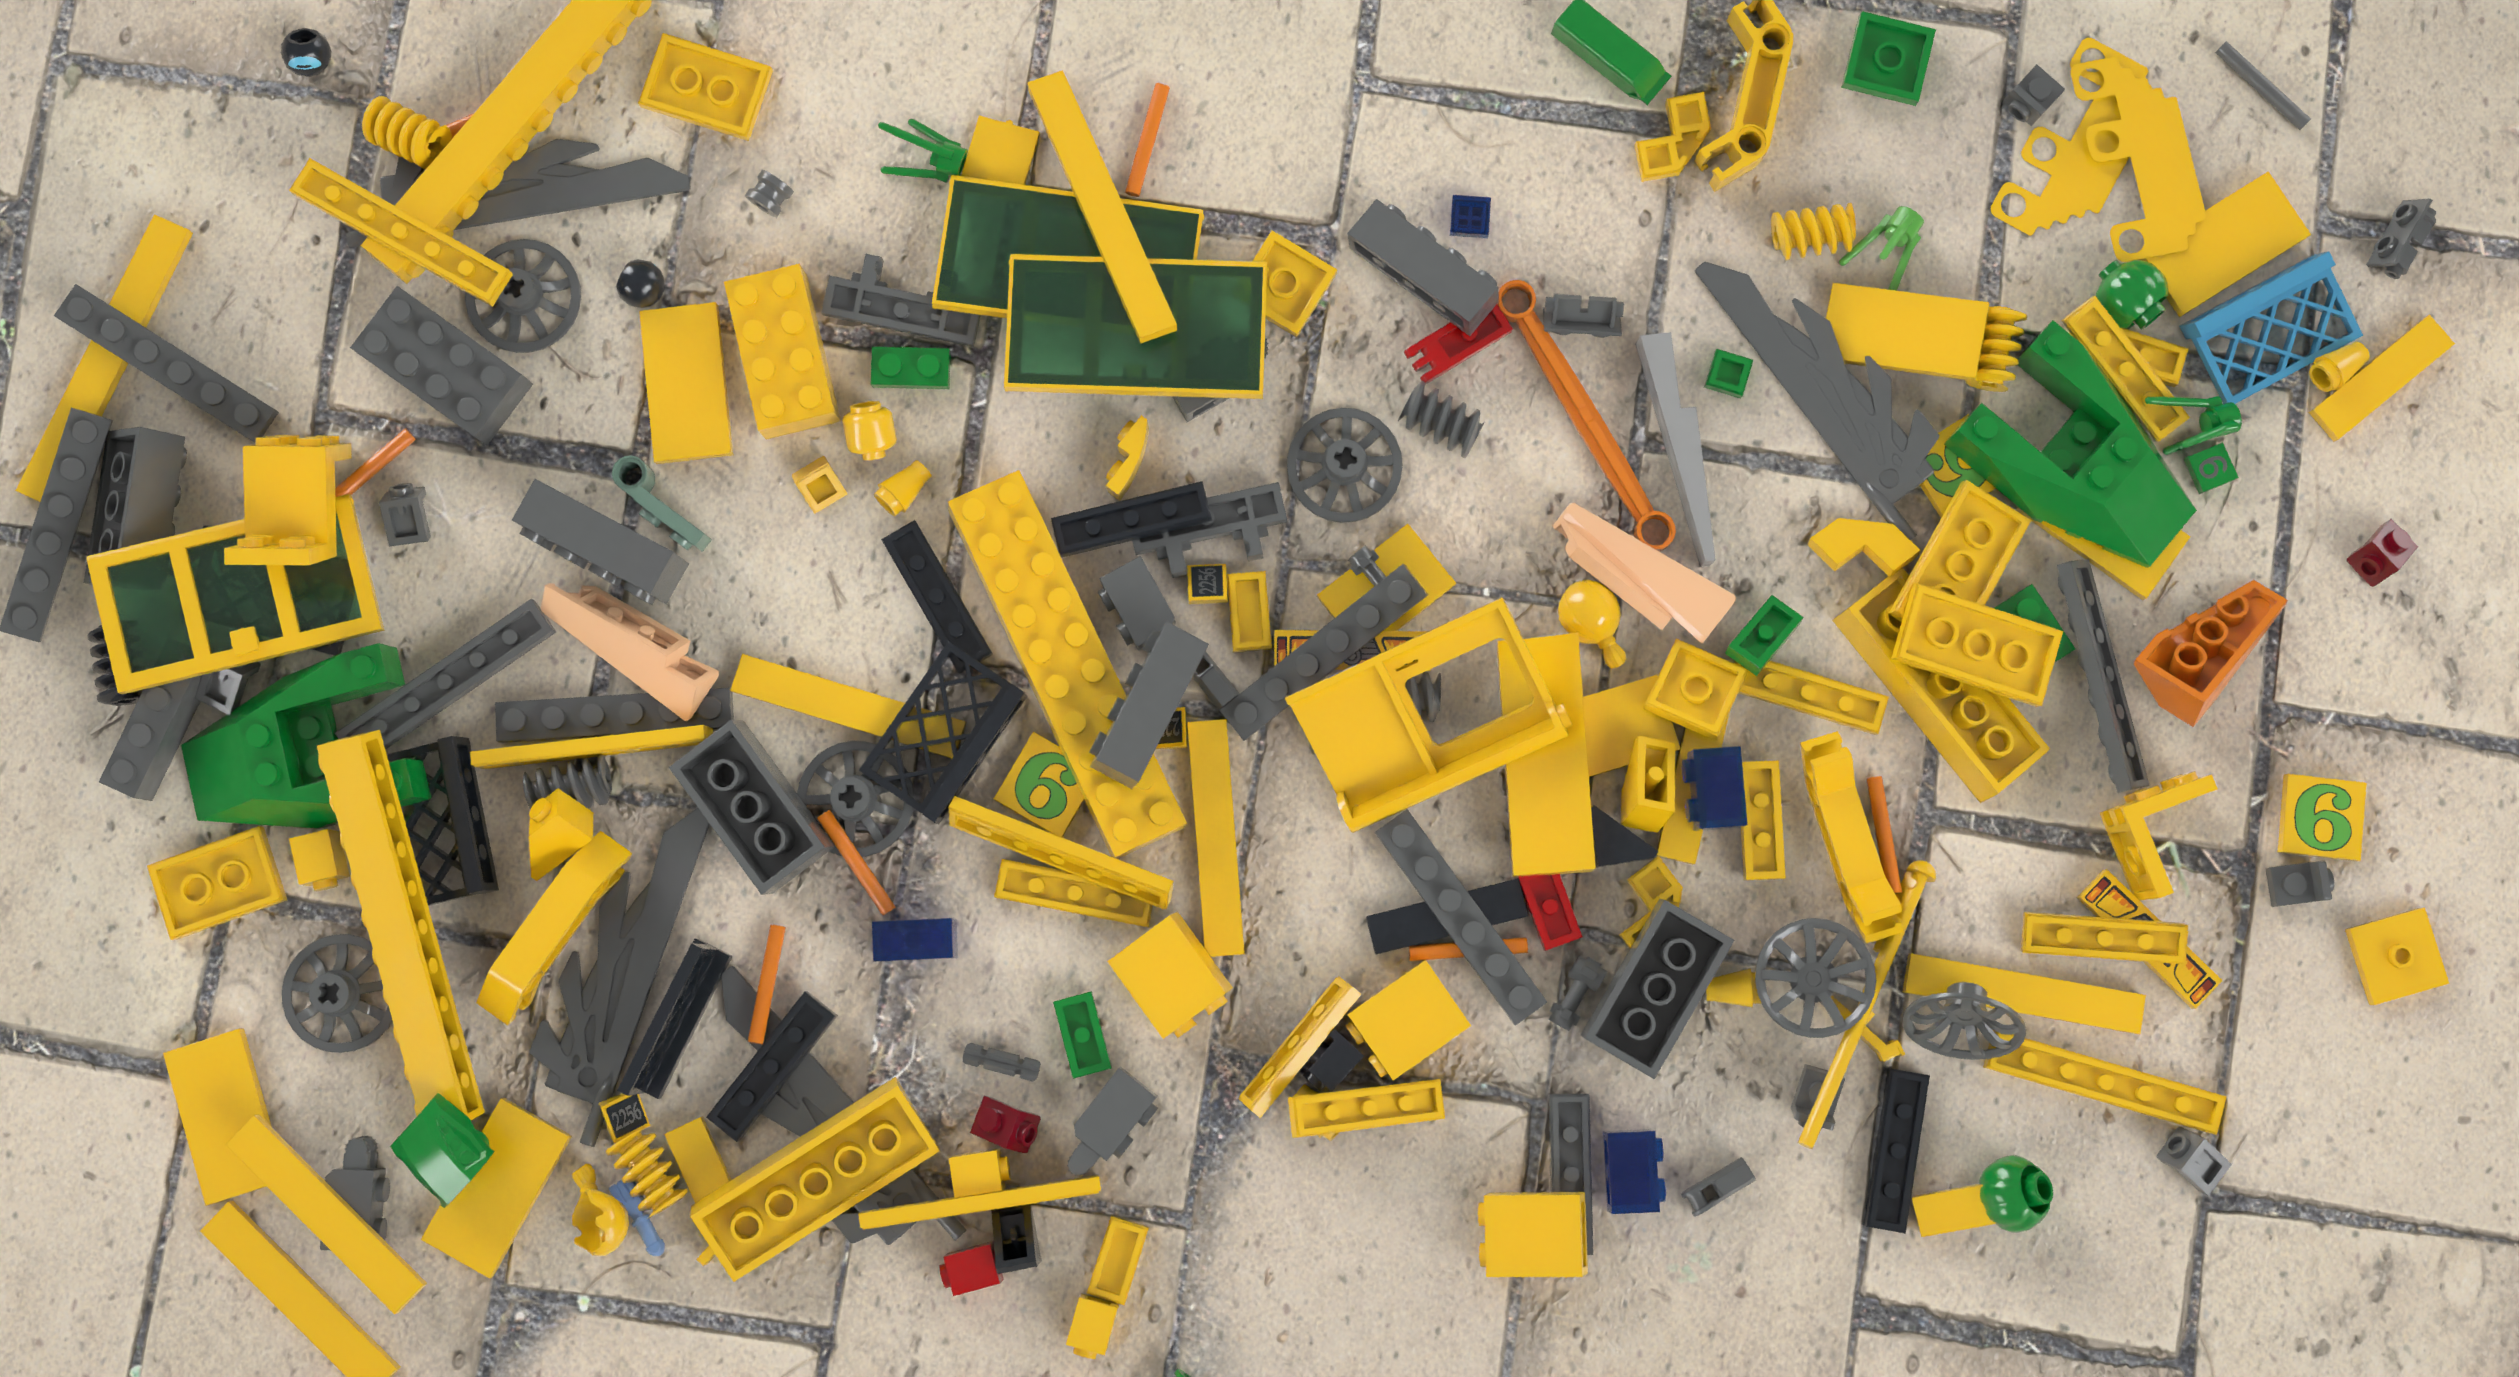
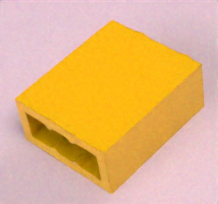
M1178 911L1166 917L1107 961L1163 1039L1171 1033H1174L1177 1038L1197 1025L1193 1019L1194 1016L1204 1009L1208 1015L1215 1012L1228 1002L1224 994L1233 989Z
M1426 960L1417 964L1346 1015L1351 1021L1345 1025L1358 1045L1365 1041L1373 1052V1055L1367 1059L1378 1075L1382 1078L1388 1074L1391 1080H1395L1471 1027L1469 1021Z
M1495 1192L1484 1195V1202H1479L1478 1223L1479 1226H1485V1243H1480L1479 1262L1481 1267H1486V1277H1583L1588 1274L1585 1192Z

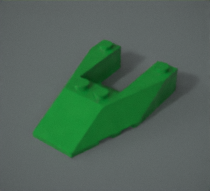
M2052 320L2017 358L2020 368L2073 411L2072 415L2041 451L2036 449L1983 403L1967 416L1944 445L2033 520L2040 523L2042 521L2066 530L2065 533L2078 539L2083 537L2104 546L2102 549L2148 568L2197 510L2130 407L2086 348Z
M380 643L338 654L282 677L234 709L230 715H225L183 743L181 749L197 821L315 829L338 824L336 814L330 806V792L325 774L319 767L317 746L339 739L335 734L337 727L332 705L405 685L397 648ZM404 758L389 762L401 807L431 799L423 761Z

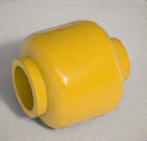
M867 401L851 405L850 412L842 418L847 448L851 453L862 454L863 460H876L885 457V450L893 447L897 441L892 412L888 408L882 407L880 401Z

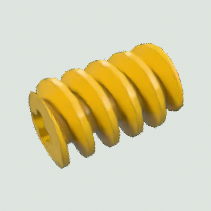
M378 96L373 99L367 106L363 116L362 130L368 142L379 146L385 151H390L398 157H403L408 162L415 163L423 169H427L452 140L451 131L446 125L440 126L436 120L427 119L425 115L415 113L411 108H403L400 103L391 102L385 96Z
M1848 203L1845 210L1840 204H1835L1832 206L1830 213L1825 206L1817 207L1815 215L1809 208L1802 209L1799 217L1794 210H1789L1786 212L1784 220L1779 212L1772 213L1771 235L1775 250H1781L1785 260H1790L1792 248H1797L1801 258L1806 257L1808 246H1812L1816 256L1821 255L1823 244L1828 245L1831 254L1837 252L1838 242H1843L1847 252L1852 251L1853 241L1856 238V221L1852 203Z
M1989 306L1976 381L1965 380V383L1971 387L1986 391L2006 392L2009 390L2003 385V382L2016 380V375L2007 371L2006 367L2019 364V360L2009 356V352L2019 351L2022 348L2021 344L2012 341V337L2022 336L2025 332L2024 329L2014 324L2015 322L2026 321V314L2007 307Z
M640 1129L606 1150L607 1156L621 1154L614 1163V1168L616 1170L629 1168L622 1177V1182L625 1184L637 1182L629 1194L631 1197L645 1196L637 1208L639 1211L652 1209L653 1212L647 1218L649 1219L681 1200L688 1193L687 1188L673 1189V1186L681 1177L679 1174L665 1175V1172L673 1163L671 1160L657 1161L665 1149L663 1146L650 1149L649 1145L656 1138V1134L642 1135L641 1131L643 1129Z

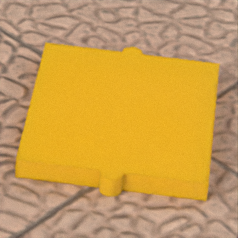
M979 115L961 176L1025 185L1040 132L1013 125L1011 120H1007L1005 123Z

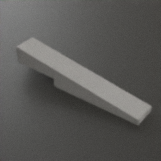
M1671 332L1640 335L1635 344L1699 566H1710L1716 559L1696 407L1681 408Z

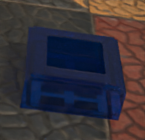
M1453 195L1449 236L1488 239L1491 198Z

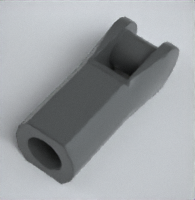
M1205 651L1202 659L1204 658L1210 667L1200 675L1195 671L1193 679L1215 707L1220 710L1237 697L1239 692Z
M1740 1157L1711 1176L1681 1193L1683 1199L1688 1198L1694 1208L1692 1214L1696 1217L1756 1181V1178L1746 1161ZM1711 1185L1717 1196L1707 1201L1701 1190Z

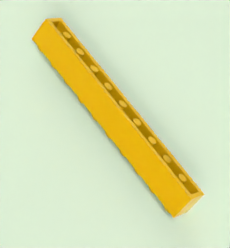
M571 0L395 206L444 234L453 237V230L463 219L466 220L475 213L479 205L478 201L488 190H493L499 185L503 179V172L513 161H518L524 156L531 139L537 132H543L551 124L555 111L562 103L569 102L575 96L579 83L587 74H593L600 67L603 55L612 45L616 46L624 39L627 27L636 17H641L648 11L652 0ZM369 237L360 245L371 257L406 284L412 278L419 277L426 270Z
M380 729L318 745L319 767L325 774L330 792V806L336 814L341 832L340 843L348 857L351 868V882L355 890H357L362 908V922L369 933L373 948L372 958L374 964L378 967L383 984V998L389 1006L393 1020L394 1038L400 1046L404 1060V1074L410 1082L414 1096L415 1114L418 1116L432 1098L439 1093L472 1121L485 1113Z

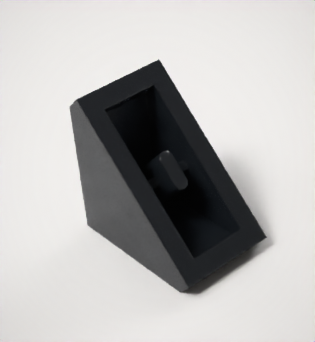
M1595 805L1591 806L1596 868L1649 860L1657 855L1659 851Z
M1026 1204L991 1210L997 1274L1037 1267L1042 1260L1032 1205Z

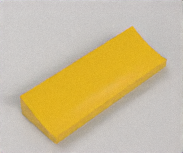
M1902 568L1893 576H1887L1832 621L1976 799L1982 803L2004 790L2046 754L2050 748L2008 697L1891 659L1902 622L1888 613L1909 577L1908 573Z
M1577 632L1527 638L1524 641L1556 706L1564 704L1573 725L1566 728L1569 736L1505 764L1512 875L1530 876L1592 872L1596 869L1579 634ZM1501 640L1497 641L1501 716H1504L1530 704L1533 701V695L1507 642Z
M894 1077L691 1205L690 1218L732 1281L735 1282L935 1155L940 1149L898 1079Z

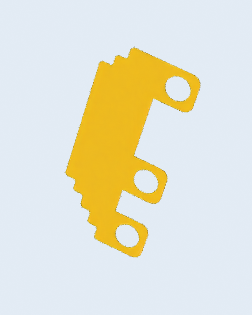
M2093 38L2083 39L2070 61V67L2072 68L2075 64L2081 63V55L2085 50L2094 48L2100 50L2105 58L2118 57L2120 67L2133 68L2136 78L2146 77L2148 73L2147 67ZM2084 70L2081 73L2082 77L2099 85V90L2103 87L2104 77L2100 71L2089 72ZM2115 95L2093 99L2071 141L2044 127L2034 128L2021 151V156L2026 162L2052 176L2040 197L2012 182L2003 184L1991 205L1992 215L2031 236L2039 226L2046 230L2050 229L2055 220L2064 224L2071 215L2083 218L2087 210L2099 213L2129 157L2106 162L2094 161L2090 155L2085 132L2090 125L2121 119ZM2102 130L2095 136L2094 143L2100 152L2112 153L2119 146V138L2111 130ZM2046 137L2055 143L2056 154L2051 160L2040 161L2034 157L2032 145L2038 138ZM2009 193H2017L2025 200V211L2018 217L2006 215L2001 208L2002 199Z
M2116 56L2075 64L2072 66L2070 74L2077 98L2082 101H2088L2115 95L2121 117L2120 120L2090 125L2086 129L2085 135L2091 158L2096 162L2131 158L2146 218L2116 224L2110 229V237L2116 258L2121 262H2129L2186 251L2189 248L2187 237L2197 233L2195 223L2206 220L2207 216L2177 98H2165L2160 87L2151 89L2147 78H2136L2133 68L2120 67L2119 59ZM2096 69L2102 73L2104 84L2100 90L2089 92L2081 87L2079 78L2084 70ZM2102 130H2111L2116 133L2119 138L2117 150L2112 153L2100 152L2094 143L2097 133ZM2134 229L2142 234L2144 245L2140 251L2128 253L2120 247L2119 237L2125 230Z

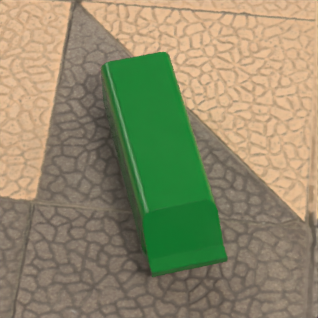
M1573 0L1554 23L1551 35L1629 97L1641 100L1647 106L1672 77L1654 55L1584 0Z

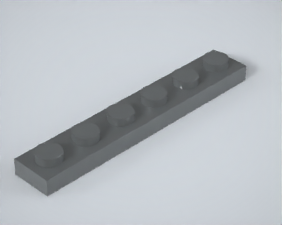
M77 284L74 285L54 314L62 322L254 443L256 437H263L279 413L274 408Z
M71 407L2 618L1 632L41 642L113 420Z
M2085 559L2057 565L2059 572L2058 585L2066 598L2069 609L2068 623L2076 635L2079 647V664L2085 671L2089 684L2088 698L2090 704L2096 710L2100 725L2098 735L2101 743L2106 748L2109 759V777L2115 784L2117 793L2150 786L2090 561Z
M1402 564L1220 709V711L1243 741L1247 740L1290 706L1285 700L1286 696L1324 679L1429 594L1408 567Z
M530 599L335 734L341 739L380 729L386 750L551 637L556 631L544 613H542L536 601Z
M731 688L710 689L692 718L688 721L681 719L649 693L495 702L496 741L504 743L600 737L697 725L719 729L731 719L734 720L733 692L730 691Z
M1406 809L1375 832L1377 837L1511 1022L1516 1026L1545 1005L1547 1001L1409 810Z

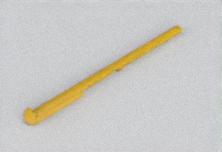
M1914 861L1906 869L1901 882L1902 893L1896 894L1902 908V912L1896 915L1903 923L1904 932L1877 940L1873 950L1879 952L1874 963L1876 974L1874 997L1869 1009L1861 1020L1846 1030L1798 1140V1143L1806 1148L1813 1149L1925 884L1926 882H1935L1936 871L1927 861Z

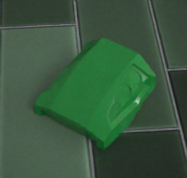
M439 1093L432 1098L427 1106L390 1146L396 1157L404 1162L415 1178L440 1200L443 1208L452 1202L495 1152L489 1147V1140L486 1135L474 1128L470 1118Z

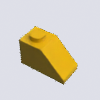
M1638 736L1635 739L1621 790V825L1658 833L1675 812V743Z
M559 788L546 798L538 799L529 812L531 878L538 881L593 840L594 812Z

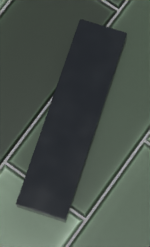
M1203 481L1051 518L1061 558L1212 521Z
M914 520L882 538V542L943 647L949 641L979 662L992 656V651L917 522ZM951 653L949 658L958 673L961 674L966 671L964 661Z
M1518 878L1467 891L1491 925L1528 917ZM1425 902L1366 916L1375 955L1449 936Z
M804 991L706 1118L733 1140L739 1142L838 1015L808 991Z
M1891 1068L1887 1070L1863 1226L1906 1234L1930 1075Z

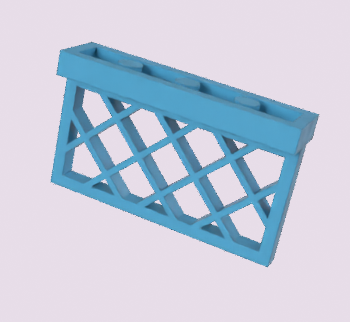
M2329 251L2311 255L2179 326L2185 339H2192L2223 404L2228 402L2236 404L2313 363L2317 357L2335 351L2363 336L2331 270L2336 264ZM2323 280L2328 291L2324 306L2308 301L2312 284ZM2301 291L2300 297L2293 296L2295 293ZM2282 300L2297 304L2291 324L2274 318L2278 304ZM2305 307L2322 312L2316 332L2299 326ZM2268 308L2266 315L2260 314V312ZM2330 315L2341 318L2348 332L2347 334L2338 339L2324 335ZM2250 317L2264 321L2258 342L2241 336L2245 320ZM2272 324L2289 330L2283 350L2266 344ZM2234 327L2233 333H2230V332H2227V331H2226V330H2228V329ZM2297 333L2314 338L2309 354L2304 357L2291 353ZM2217 335L2230 339L2224 359L2213 356L2206 342L2207 340ZM2322 341L2328 343L2320 348ZM2238 342L2255 347L2250 367L2232 362ZM2263 351L2280 356L2276 372L2267 374L2258 371ZM2289 359L2295 361V362H2293V363L2287 365ZM2217 364L2222 365L2221 371ZM2230 368L2247 374L2243 389L2233 395L2226 383ZM2255 376L2262 378L2261 380L2253 383Z

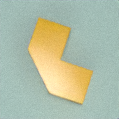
M1704 92L1666 98L1665 107L1671 136L1636 141L1634 145L1641 182L1674 177L1681 174L1711 130Z
M1837 518L1811 537L1808 546L1834 571L1863 551L1889 577L1916 559L1920 553V549L1894 524Z
M1659 856L1626 879L1649 909L1647 914L1619 934L1629 949L1635 942L1659 898L1677 907L1681 903L1683 887Z

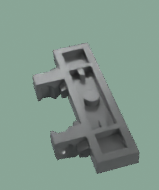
M865 254L862 273L853 272L851 280L829 275L821 311L823 316L974 347L981 315L932 308L933 292L930 291L927 292V295L888 288L886 282L880 281L884 263L883 258L880 256ZM941 269L939 284L951 288V293L956 294L959 276L956 275V272Z
M1279 482L1207 497L1212 517L1211 522L1133 540L1135 555L1157 551L1158 560L1168 558L1172 578L1188 575L1183 551L1191 550V543L1233 535V540L1243 538L1248 562L1263 559L1260 538L1268 536L1267 527L1287 523Z

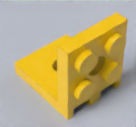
M2196 771L2171 777L2160 782L2161 790L2159 785L2134 791L2123 796L2126 803L2100 812L2131 893L2139 900L2158 899L2174 893L2144 817L2217 790L2218 788L2212 774L2198 777Z

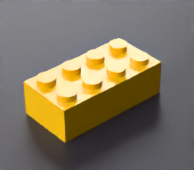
M800 263L724 281L757 429L761 435L767 440L841 422L807 274Z

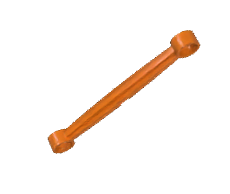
M1512 280L1505 283L1499 290V302L1497 305L1508 322L1517 323L1539 366L1577 431L1637 522L1634 529V537L1659 552L1663 551L1675 537L1676 528L1674 521L1666 513L1654 511L1627 459L1589 395L1550 334L1544 331V325L1533 310L1536 304L1534 289L1522 280ZM1512 289L1525 292L1529 299L1528 310L1519 314L1507 311L1502 305L1504 294ZM1657 519L1667 526L1669 537L1662 545H1651L1643 539L1641 529L1645 521Z

